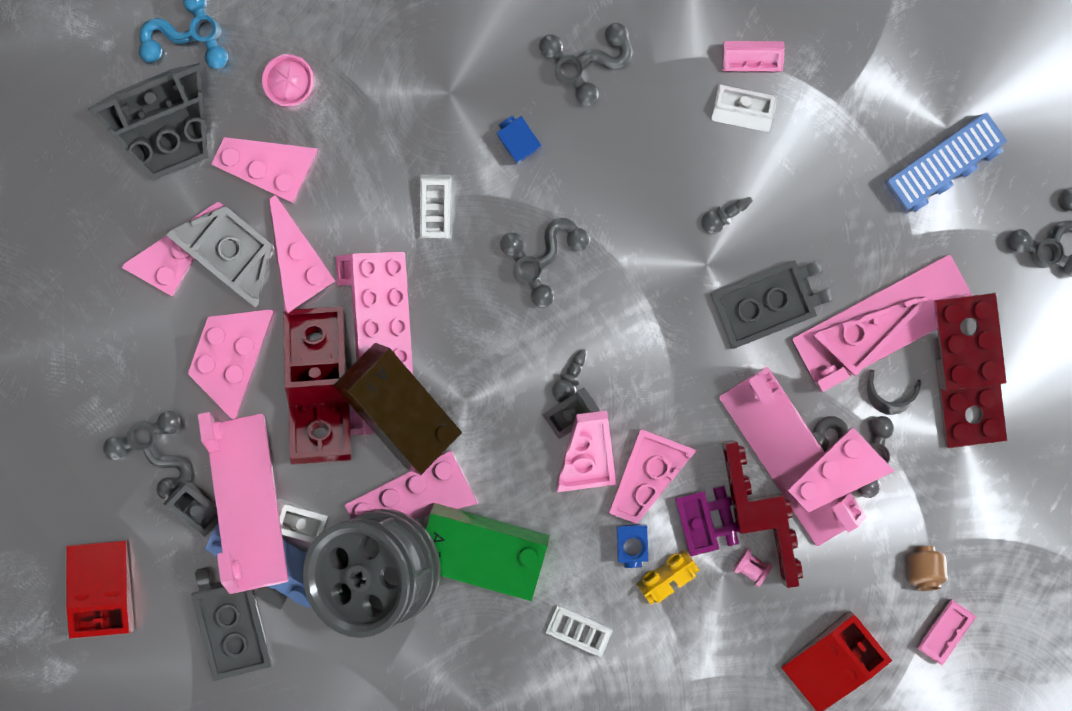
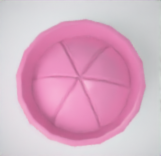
M282 54L273 58L265 66L262 73V87L266 96L272 102L281 106H294L303 102L310 95L314 85L313 73L309 64L301 57L293 54Z

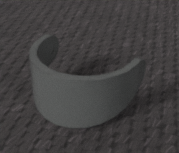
M871 369L867 382V395L872 406L886 415H896L906 411L919 394L921 380H917L911 399L903 403H891L877 394L873 384L875 370Z

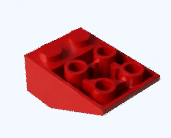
M127 540L66 546V610L69 639L127 634L135 630Z
M849 611L781 668L816 711H824L870 680L891 663L892 659L852 611Z

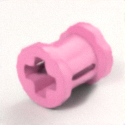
M747 548L733 571L735 573L741 572L755 581V586L760 587L773 565L771 563L765 564L751 555V550Z

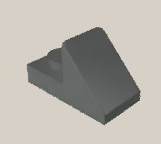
M585 387L548 410L543 414V417L558 439H561L572 432L577 414L598 412L600 409Z
M184 481L163 503L204 537L218 524L216 505L203 496L193 483Z

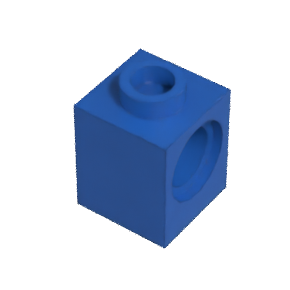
M511 116L498 125L501 130L497 132V136L516 164H519L542 148V145L522 116L517 119Z
M647 524L616 525L618 563H624V568L642 567V562H649ZM630 538H636L641 543V548L636 554H628L624 550V544Z

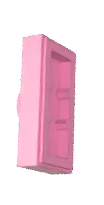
M724 41L723 71L783 72L784 41Z
M950 599L916 648L940 665H943L976 616Z

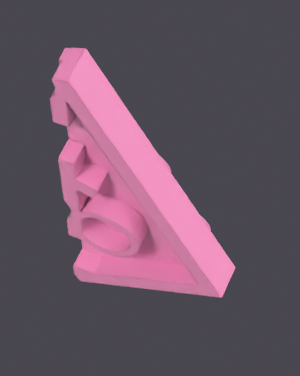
M921 296L817 332L814 337L854 376H857L930 300L926 296Z

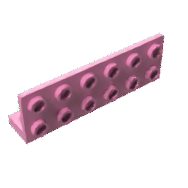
M358 253L335 256L337 286L352 285L356 360L374 343H378L391 348L413 374L405 253ZM350 405L351 435L375 434Z
M947 255L797 335L792 341L819 392H824L850 378L849 376L852 373L814 337L817 332L921 296H926L930 301L865 366L867 367L936 330L937 322L934 300L971 296L972 293L952 256Z
M768 366L719 397L784 498L790 500L792 510L816 546H820L845 530L849 533L859 527L867 516L851 492L811 512H807L786 491L825 452Z
M210 412L198 414L201 441L209 452L221 537L223 553L217 554L221 584L229 594L287 582L289 578L264 415L256 414L235 420L216 422Z

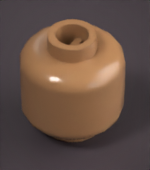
M934 546L917 547V552L907 558L909 582L917 586L918 591L941 589V584L945 583L948 579L945 555L942 552L935 551Z

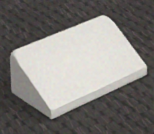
M719 84L712 120L769 132L774 119L777 96Z

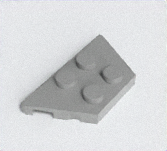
M222 206L165 233L166 236L255 308L258 306L272 244L228 207Z

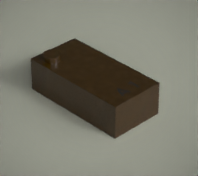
M374 343L333 385L406 469L422 475L462 434V431L392 349L384 345Z

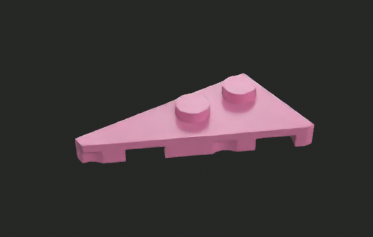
M275 195L269 199V212L273 224L276 259L280 271V285H282L283 306L285 313L288 314L332 285L335 280Z
M216 202L215 204H213L212 206H210L209 208H207L191 220L198 218L204 214H207L213 210H216L224 205L219 202ZM165 236L124 263L122 268L170 296H174L195 258L168 236Z

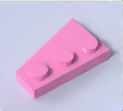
M224 137L211 165L294 203L319 149Z
M607 410L577 414L556 482L557 492L616 485Z
M640 429L609 514L637 524L697 450Z

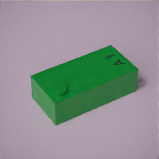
M434 503L426 530L432 537L439 554L440 576L532 602L550 535Z

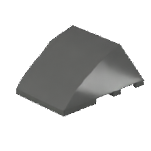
M200 63L163 72L117 91L88 108L90 113L106 127L112 137L117 139L152 180L208 158Z

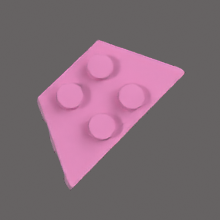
M273 310L208 317L188 374L234 420L237 419L275 312Z

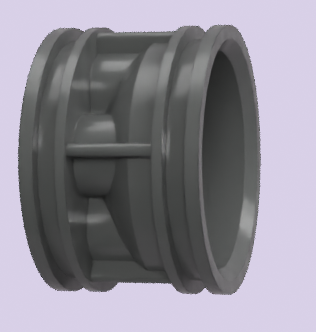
M393 509L372 510L327 528L310 545L303 565L305 593L316 615L334 631L355 638L377 635L421 613L433 600L441 575L439 554L430 534L413 517ZM369 538H373L378 543L379 553L376 558L369 557L366 553V543ZM346 553H347L348 556H349V563H348V566H347V567H346ZM388 566L398 571V585H392L384 579V571ZM370 595H375L381 600L382 610L372 607L369 602Z

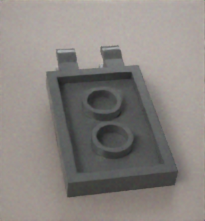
M794 260L711 293L733 349L817 316L814 307L834 300L829 288L816 294L812 292L807 278L822 272L818 261L798 268Z
M208 567L197 569L195 577L199 591L192 593L191 596L213 681L272 667L254 590L229 594L221 584V581L212 583Z

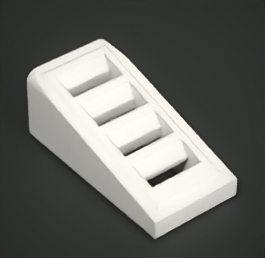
M420 175V238H450V175ZM426 185H444V190H426ZM426 197L444 198V203L426 202ZM426 210H444V215H426ZM426 222H444V227H426Z
M557 605L546 633L602 657L613 629ZM565 615L568 617L563 631L559 632L557 628L562 616ZM576 620L579 624L574 636L571 637L568 633L573 621ZM585 625L590 626V629L583 642L579 639ZM596 630H599L601 635L596 647L590 645Z

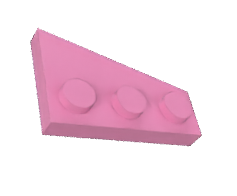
M851 427L786 491L807 512H811L894 472V470Z

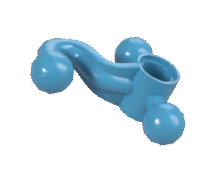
M183 0L185 9L194 15L190 23V29L187 31L178 32L169 22L160 18L148 20L140 29L141 45L138 52L140 58L146 63H155L162 55L160 44L151 38L154 30H160L173 43L185 44L194 40L205 43L207 48L205 62L212 69L224 67L228 61V53L222 46L217 44V40L221 36V26L214 18L206 15L204 10L206 0ZM204 22L212 24V32L207 37H201L199 34V27Z

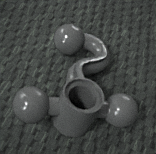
M613 23L605 31L607 42L620 48V54L617 57H612L598 49H589L578 56L565 55L562 52L563 43L558 36L548 34L540 40L539 49L545 57L553 58L557 63L555 68L556 79L561 84L573 85L575 87V97L581 105L590 106L599 97L597 87L592 83L585 82L581 77L583 67L591 61H597L605 67L619 69L630 61L632 46L628 40V30L623 24ZM565 63H571L576 67L577 74L573 77H566L561 72V66Z
M1072 187L1065 189L1060 197L1062 206L1072 211ZM1062 221L1055 225L1048 239L1041 242L1032 240L1031 234L1024 229H1017L1011 233L1009 245L1014 251L1022 253L1028 250L1032 252V260L1037 266L1048 268L1058 264L1064 268L1067 275L1072 277V254L1069 256L1065 255L1064 247L1060 242L1064 233H1072V221ZM1044 246H1049L1053 249L1054 258L1052 261L1043 258L1042 248Z
M567 218L554 219L547 225L544 235L546 251L537 258L525 256L522 251L524 246L523 239L516 233H507L500 241L503 253L512 256L516 262L513 267L514 278L521 284H529L532 289V302L540 308L550 306L554 300L553 289L546 284H542L539 277L542 268L550 264L557 255V232L565 230L568 233L567 244L574 251H583L590 244L589 233L582 228H578L573 221ZM529 262L534 266L535 274L533 277L525 278L520 274L519 267L522 263Z
M173 411L163 412L159 415L157 422L153 424L148 421H139L129 429L126 437L122 439L110 437L103 444V452L110 460L121 459L126 454V450L132 447L135 450H143L150 464L156 467L177 468L180 472V476L177 479L167 477L157 484V494L164 501L184 481L190 482L191 467L185 459L179 456H160L153 446L158 434L163 432L170 435L179 430L181 420L178 414ZM138 428L147 430L150 436L149 441L146 443L138 442L134 436L135 430Z
M836 416L822 418L816 424L814 431L811 432L824 452L829 446V440L825 434L829 428L836 429L838 439L849 430L847 424ZM879 416L871 424L874 440L870 446L881 450L884 460L888 464L890 453L885 446L886 439L893 435L895 426L890 418ZM878 479L857 490L861 496L872 498L879 493L881 484Z

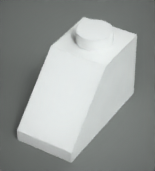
M277 498L282 535L312 543L322 533L328 516Z

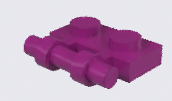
M724 485L713 488L716 499L707 502L705 491L675 498L690 557L719 550L717 537L725 536L728 546L739 544L737 536L738 524L733 521L730 509L732 501L730 496L727 497ZM714 510L719 511L722 526L714 528L710 511Z

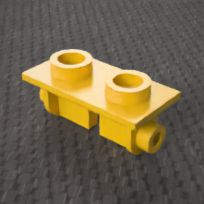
M684 549L680 553L671 555L666 563L656 570L647 572L636 584L651 605L655 602L659 604L675 592L669 583L674 580L678 587L681 588L697 577L696 573L700 570Z

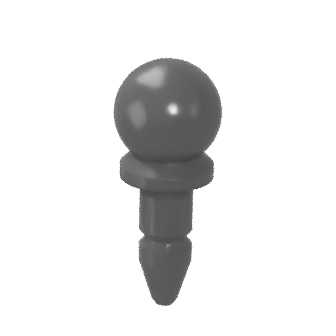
M751 197L739 199L736 203L729 205L725 209L719 206L717 211L711 210L706 212L701 220L702 228L709 234L721 232L725 225L732 223L730 218L738 215L740 211L746 210L753 199Z
M582 349L574 357L573 363L567 371L568 374L561 373V380H558L553 385L552 394L558 402H562L576 393L575 386L580 384L576 378L579 376L582 370L581 367L584 366L587 351L585 349Z

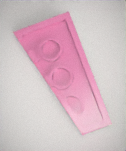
M451 450L439 456L422 475L410 471L344 506L351 519L377 509L401 511L415 519L430 515L434 503L459 509L476 505L478 501Z

